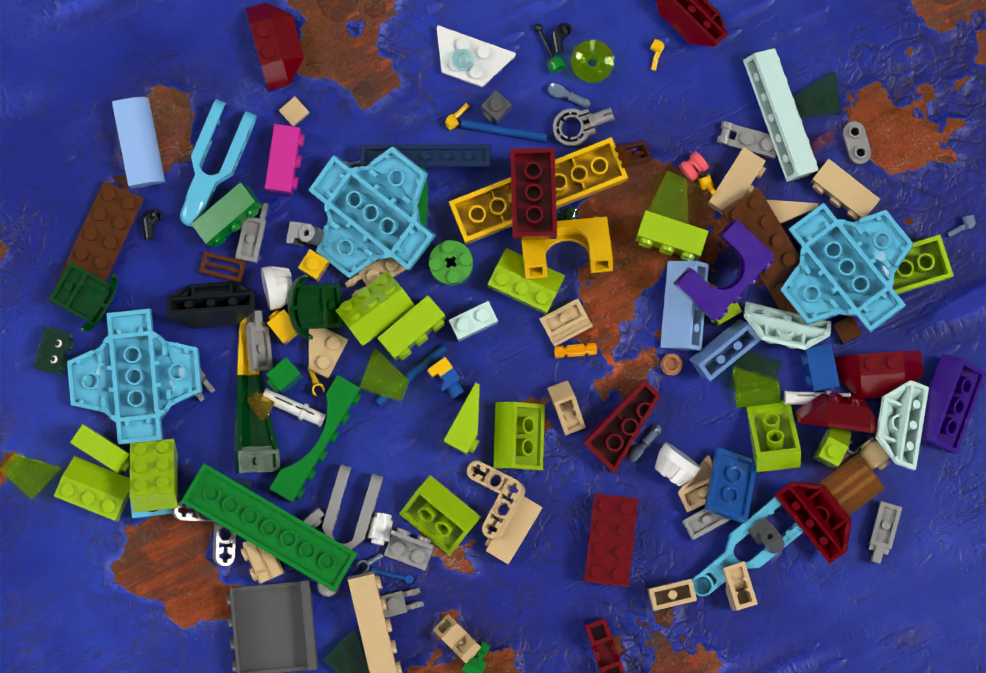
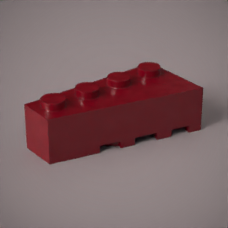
M641 379L589 432L581 443L615 474L661 395L646 380Z

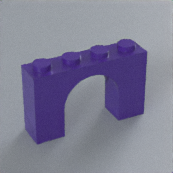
M732 219L718 234L736 252L739 258L740 271L735 281L726 287L714 288L696 271L688 267L673 283L709 319L714 321L722 319L727 314V308L730 304H735L741 299L743 290L747 286L750 288L758 280L756 276L762 270L766 271L773 264L771 260L775 257L736 219Z

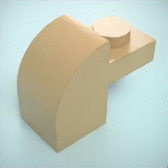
M449 614L433 629L465 663L470 658H473L481 648L475 639Z

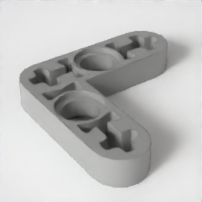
M178 501V508H182L184 503ZM184 504V508L192 509L191 507ZM178 508L172 509V514L177 520L214 522L213 520H205L196 510H193V513H184L182 517V513L178 512ZM214 522L213 560L219 566H229L235 559L236 534L230 531L229 539L222 540L219 533L225 527ZM219 543H230V547H225V554H228L229 557L223 563V559L219 558V554H223L224 547H219Z

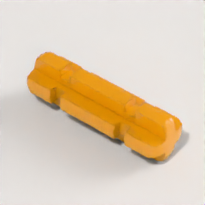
M587 343V345L556 346L554 348L555 358H564V356L578 357L585 356V354L596 355L597 345L596 343Z

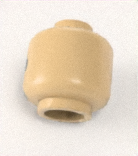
M874 437L860 446L859 456L869 469L878 467L879 470H882L890 464L888 460L890 456Z

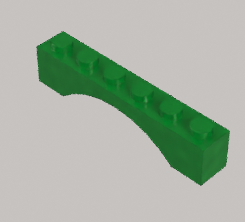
M339 375L336 376L326 393L328 404L327 419L319 441L303 459L281 469L269 489L293 503L296 499L298 501L301 499L306 490L303 486L307 480L311 482L317 472L314 468L318 461L322 463L328 454V451L325 449L329 443L333 444L339 435L337 429L340 424H346L351 415L348 411L352 404L356 406L362 395L359 393L361 391L359 387Z

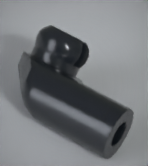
M569 23L560 24L551 34L554 54L564 53L563 41L572 32V26Z
M153 209L143 218L144 240L155 239L154 227L163 218L161 210Z

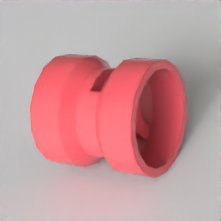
M695 151L690 155L688 161H683L679 164V168L693 182L700 172H705L709 168V165Z

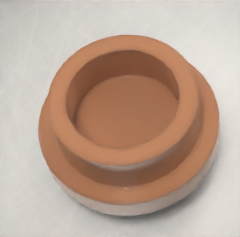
M676 354L665 355L660 364L662 371L670 376L678 374L683 365L681 358Z

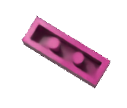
M274 124L265 184L267 192L293 195V189L297 190L299 177H296L295 174L296 168H300L302 156L298 155L299 147L304 146L305 134H301L300 127Z

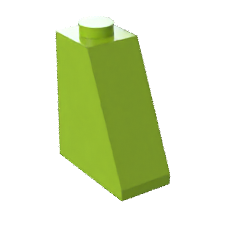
M82 424L70 442L117 473L126 472L130 467V453L90 426Z
M828 427L812 458L830 468L839 467L849 447L852 430Z

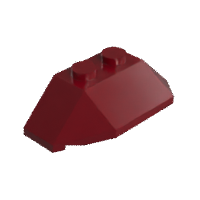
M656 0L659 14L689 44L715 47L729 35L727 30H725L721 14L707 0Z
M269 3L246 8L268 90L271 91L289 86L304 59L293 15Z
M894 351L834 357L839 383L863 399L881 398L910 380L916 382L923 373L921 351Z
M834 392L820 394L795 412L798 422L802 424L876 433L877 417L866 401L856 395L844 397Z
M791 481L774 494L829 564L847 552L852 519L824 484Z

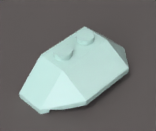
M745 302L744 318L760 340H764L767 343H777L791 349L806 350L830 336L831 321L822 320L807 325L797 313Z
M910 380L882 396L875 438L895 464L914 471L917 466L929 387Z

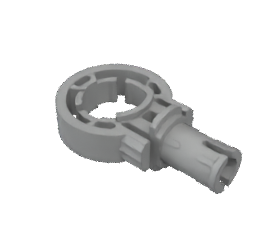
M611 107L593 114L590 113L588 108L582 111L566 109L556 116L553 122V132L560 143L565 146L575 147L583 144L589 135L595 134V127L612 120L614 121L615 118ZM565 116V121L570 118L580 121V133L575 137H570L571 141L577 139L578 141L567 142L561 139L562 136L567 140L569 139L562 131L564 122L560 121V119Z

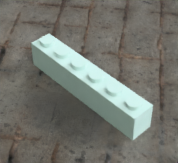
M775 48L752 54L744 59L743 62L786 182L807 177L819 169L797 111L795 100L788 86L787 78L784 75L780 58Z

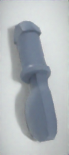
M552 83L548 86L547 90L554 98H567V101L582 106V108H588L591 105L589 99H585L573 91L571 93L568 92L560 84Z
M653 425L648 434L641 439L642 443L630 449L628 453V460L630 462L637 461L644 450L661 433L660 425Z

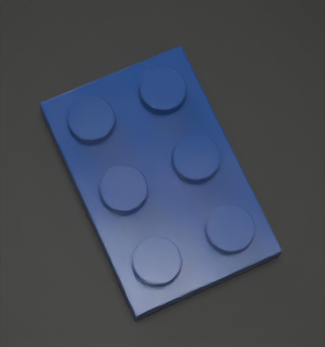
M720 447L715 449L704 511L743 524L748 521L756 476L754 459Z

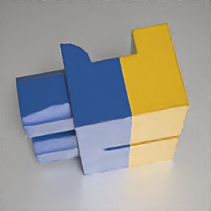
M446 357L427 370L432 378L436 375L443 381L442 392L447 390L452 399H455L464 392L458 383L461 378Z

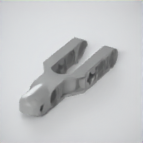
M343 464L340 466L322 525L324 533L333 539V531L341 508V500L347 488V480L352 468ZM372 474L353 540L343 544L351 550L366 539L384 476ZM317 582L319 593L326 597L335 595L340 587L339 584L334 592Z

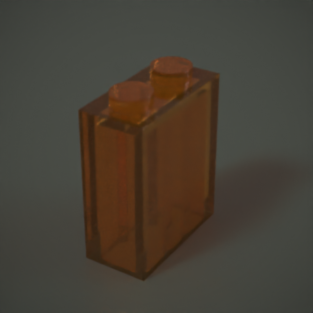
M859 453L852 456L817 483L824 484L849 516L886 489Z

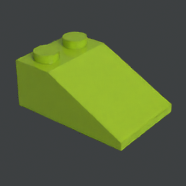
M477 383L473 386L444 439L445 444L465 455H468L469 451L474 453L479 444L477 437L480 385Z
M784 401L746 405L756 471L764 472L800 467L801 448L791 405H784Z

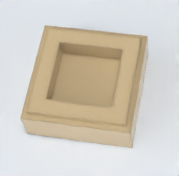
M295 96L279 110L293 127L310 114Z

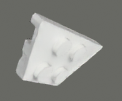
M439 25L437 26L441 70L444 75L483 88L516 56V53Z

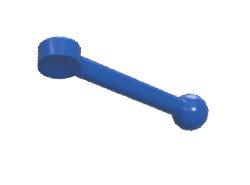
M373 566L370 567L368 571H374L375 574L405 580V582L408 584L412 583L414 580L412 575L403 576L399 574H394L386 571L377 570V568Z

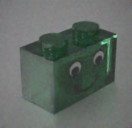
M45 326L33 368L58 376H62L63 372L66 373L68 369L67 361H69L67 356L75 345L74 334Z

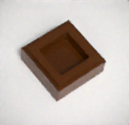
M848 316L832 325L842 345L862 334L853 316Z

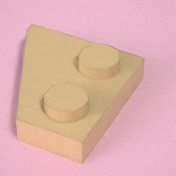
M326 328L309 329V334L313 336V339L309 340V370L329 379L348 339Z

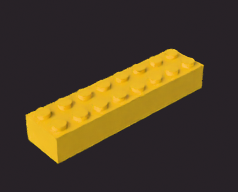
M612 137L555 159L556 209L627 181V173L625 168L621 166L622 161L618 159L619 154L614 149L616 146ZM511 177L449 201V206L465 245L512 227Z

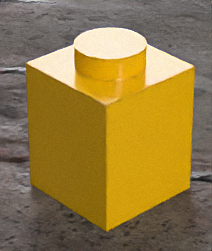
M309 249L298 268L319 282L330 263Z
M284 309L281 312L276 310L268 317L270 321L267 324L285 345L298 335L293 329L289 315Z

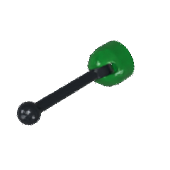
M536 24L534 30L539 33L550 56L547 62L550 73L554 74L563 70L566 67L564 60L560 56L553 54L542 32V25Z

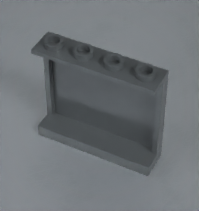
M311 580L230 588V593H226L227 606H231L232 615H228L229 628H233L234 637H230L231 650H235L236 658L232 659L233 673H281L318 669Z

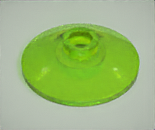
M587 40L580 43L574 49L571 56V67L574 74L582 81L597 83L606 79L612 72L614 56L611 49L605 43L598 40ZM593 59L596 61V65L590 66L588 61Z

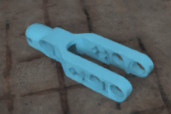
M218 99L214 101L191 155L195 176L180 212V219L184 225L193 227L192 223L206 212L217 185L234 175L255 125L257 115L245 112L220 172L216 175H207L202 171V165L212 144L211 138L216 126L220 125V117L224 106L227 104Z
M776 496L749 517L746 523H742L729 534L725 552L693 578L692 582L696 595L702 597L711 594L725 582L722 568L742 562L734 556L735 544L748 535V530L761 519L771 516L774 511L782 506ZM794 523L781 534L785 542L784 548L803 533V530L797 523ZM765 547L752 559L745 562L746 568H760L777 553L772 554Z

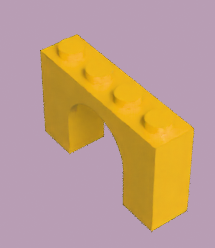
M607 217L557 221V239L521 240L525 279L547 277L546 253L551 246L562 241L577 242L585 247L589 254L591 273L613 271V256Z

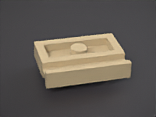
M579 299L539 319L554 347L593 327Z

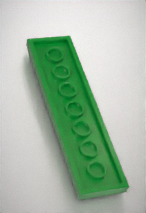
M205 463L181 501L334 592L358 554Z

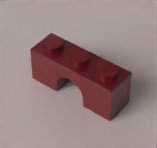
M606 618L585 624L584 628L600 672L625 673Z

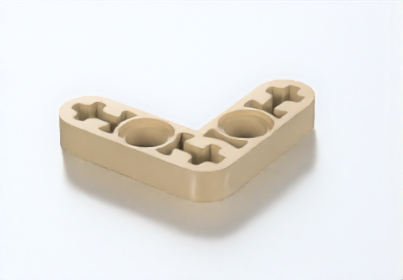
M473 461L467 468L468 477L499 494L482 526V532L486 537L491 540H498L503 536L524 497L525 487L518 480L480 461ZM480 469L487 475L485 478L479 474L476 475L474 470ZM499 475L501 477L500 484L495 487L492 486L491 479ZM516 487L518 489V492L512 493L510 491V488ZM505 497L513 500V503L506 500ZM507 504L509 506L508 513L500 515L499 507ZM495 516H496L497 518L503 520L502 523L499 522V521H497V520H495V519H494ZM490 526H495L497 528V532L491 533V531L489 530Z

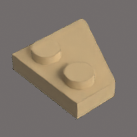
M707 456L699 465L701 469L696 476L687 481L678 491V495L687 513L705 505L713 464L710 456Z

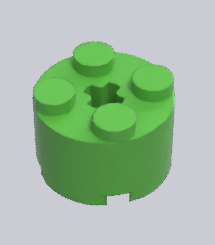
M446 240L438 244L432 250L429 258L431 274L438 283L444 286L463 284L468 280L473 270L471 252L464 244L458 241ZM454 259L456 267L451 266L447 268L446 261Z

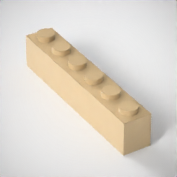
M374 571L349 576L348 583L369 672L402 673L400 661L396 662L394 653H398L395 640H390L389 632H392L390 618L385 619L384 611L387 610L385 597L380 598L379 589H382L380 576H375Z

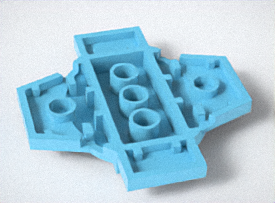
M395 147L389 148L371 161L368 166L351 168L340 158L333 155L308 190L325 203V212H327L328 217L327 225H324L323 241L318 245L316 252L348 278H353L378 259L391 257L407 270H411L436 236L421 224L418 203L428 173Z
M823 203L789 228V232L802 247L800 263L780 290L807 325L841 314L858 317L871 333L906 307V304L892 287L894 273L914 244L887 210L861 218L856 222H850L845 219H837L825 203Z
M152 309L107 313L108 336L103 340L101 346L67 361L71 405L106 413L111 420L116 422L119 445L163 440L161 419L170 410L171 406L203 392L199 348L165 341L163 337L154 332Z

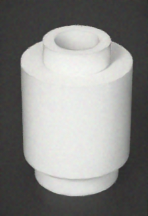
M375 512L374 517H371L367 537L371 539V544L384 546V542H389L393 521H391L392 515Z

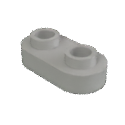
M853 121L844 127L843 139L850 161L856 165H862L870 159L871 149L864 126L859 122ZM851 129H857L858 135H852ZM857 150H863L864 156H858Z

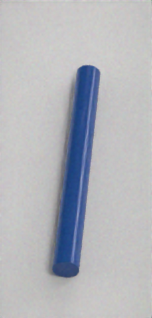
M464 119L461 122V128L540 142H546L547 134Z
M441 344L375 399V401L381 407L448 350Z

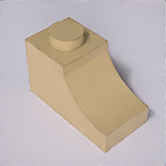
M568 380L547 388L565 436L586 428L576 397Z
M745 561L723 567L722 570L726 582L725 590L731 610L737 611L758 604Z

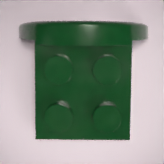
M69 262L48 300L87 321L80 328L85 333L96 327L109 309L117 292L118 277L112 273L108 283Z
M303 274L290 287L288 313L295 332L302 338L311 340L313 336L306 329L343 327L342 319L335 311L341 305L340 283L303 285L309 277V274Z

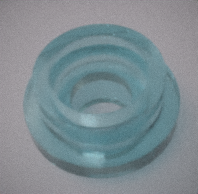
M459 49L452 57L453 65L460 71L469 70L473 66L474 56L467 49ZM461 57L467 58V62L465 64H461L459 62V59Z

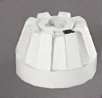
M276 266L262 267L261 277L269 310L280 309L288 304L289 290L293 284L289 268Z
M667 442L660 449L655 464V469L661 472V475L669 478L671 482L678 486L695 477L701 469L690 457Z

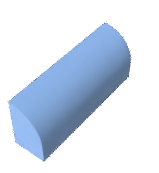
M133 97L112 101L128 186L131 189L165 183L149 98Z
M668 261L660 348L687 351L702 350L704 313L673 283L688 267L696 271L707 282L709 264L699 261Z

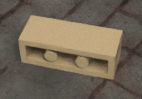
M743 147L707 205L722 214L721 209L754 189V186L751 184L755 177L757 179L761 178L766 170L763 167L766 161Z
M830 159L825 162L810 181L813 184L812 188L821 195L824 193L830 197L829 201L837 208H844L847 211V216L855 222L867 217L880 200V198Z
M523 497L503 536L498 540L487 539L484 544L488 547L486 551L509 564L542 510V507Z

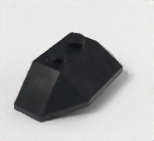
M234 281L190 284L177 291L174 295L171 294L167 297V317L191 329L236 326L255 311V291Z

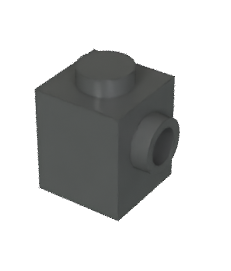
M496 90L481 105L482 116L490 123L493 121L496 124L512 109V104Z

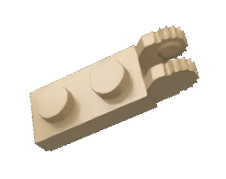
M392 257L380 259L362 270L359 275L348 280L345 285L347 288L352 287L360 280H363L366 285L365 287L375 281L376 277L387 271L394 278L407 269ZM360 289L356 290L352 294V297L355 296Z

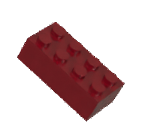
M555 148L510 149L512 240L557 239Z
M594 494L584 582L629 587L638 498Z

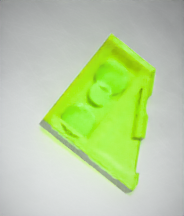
M667 170L648 211L688 224L687 179Z
M373 349L360 388L402 402L409 381L377 349Z
M733 366L735 403L737 408L780 403L778 379L769 376L764 377L760 373L749 372L741 369L739 366Z
M15 453L0 468V472L31 500L61 470L57 465L29 459Z

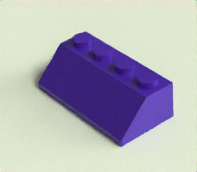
M942 354L937 364L934 378L929 386L921 441L957 454L985 378V371L964 359Z

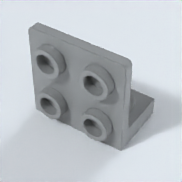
M398 528L397 532L392 530L384 555L426 570L434 549V545H431L432 540L420 535L418 539L410 537L411 532Z

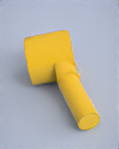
M655 39L650 47L651 50L656 52L651 66V70L656 71L660 54L664 49L663 42Z
M467 103L457 112L446 118L445 125L449 130L459 125L457 118L469 108Z
M706 174L707 176L703 178L699 177L698 181L701 189H708L714 195L716 191L713 188L714 184L710 174Z
M308 366L307 370L313 384L312 393L317 396L314 388L321 386L323 392H325V386L319 383L315 373L310 371Z

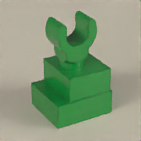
M482 642L476 656L470 658L464 664L461 671L465 673H483L487 665L483 662V659L491 645Z

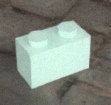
M489 301L450 319L449 323L458 342L497 324L498 320Z

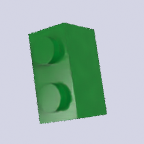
M286 357L266 374L270 378L266 382L274 391L278 392L280 390L284 394L304 376Z

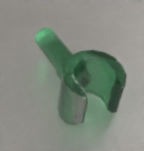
M567 207L566 213H557V218L565 220L577 219L578 216L577 209Z

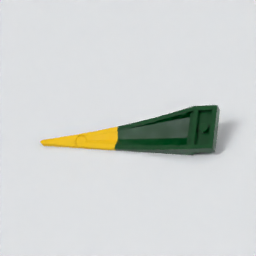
M246 317L239 323L233 445L236 474L280 472L279 447L267 403L261 401L264 390L260 372H250ZM255 407H257L256 409H259L260 414L256 412Z

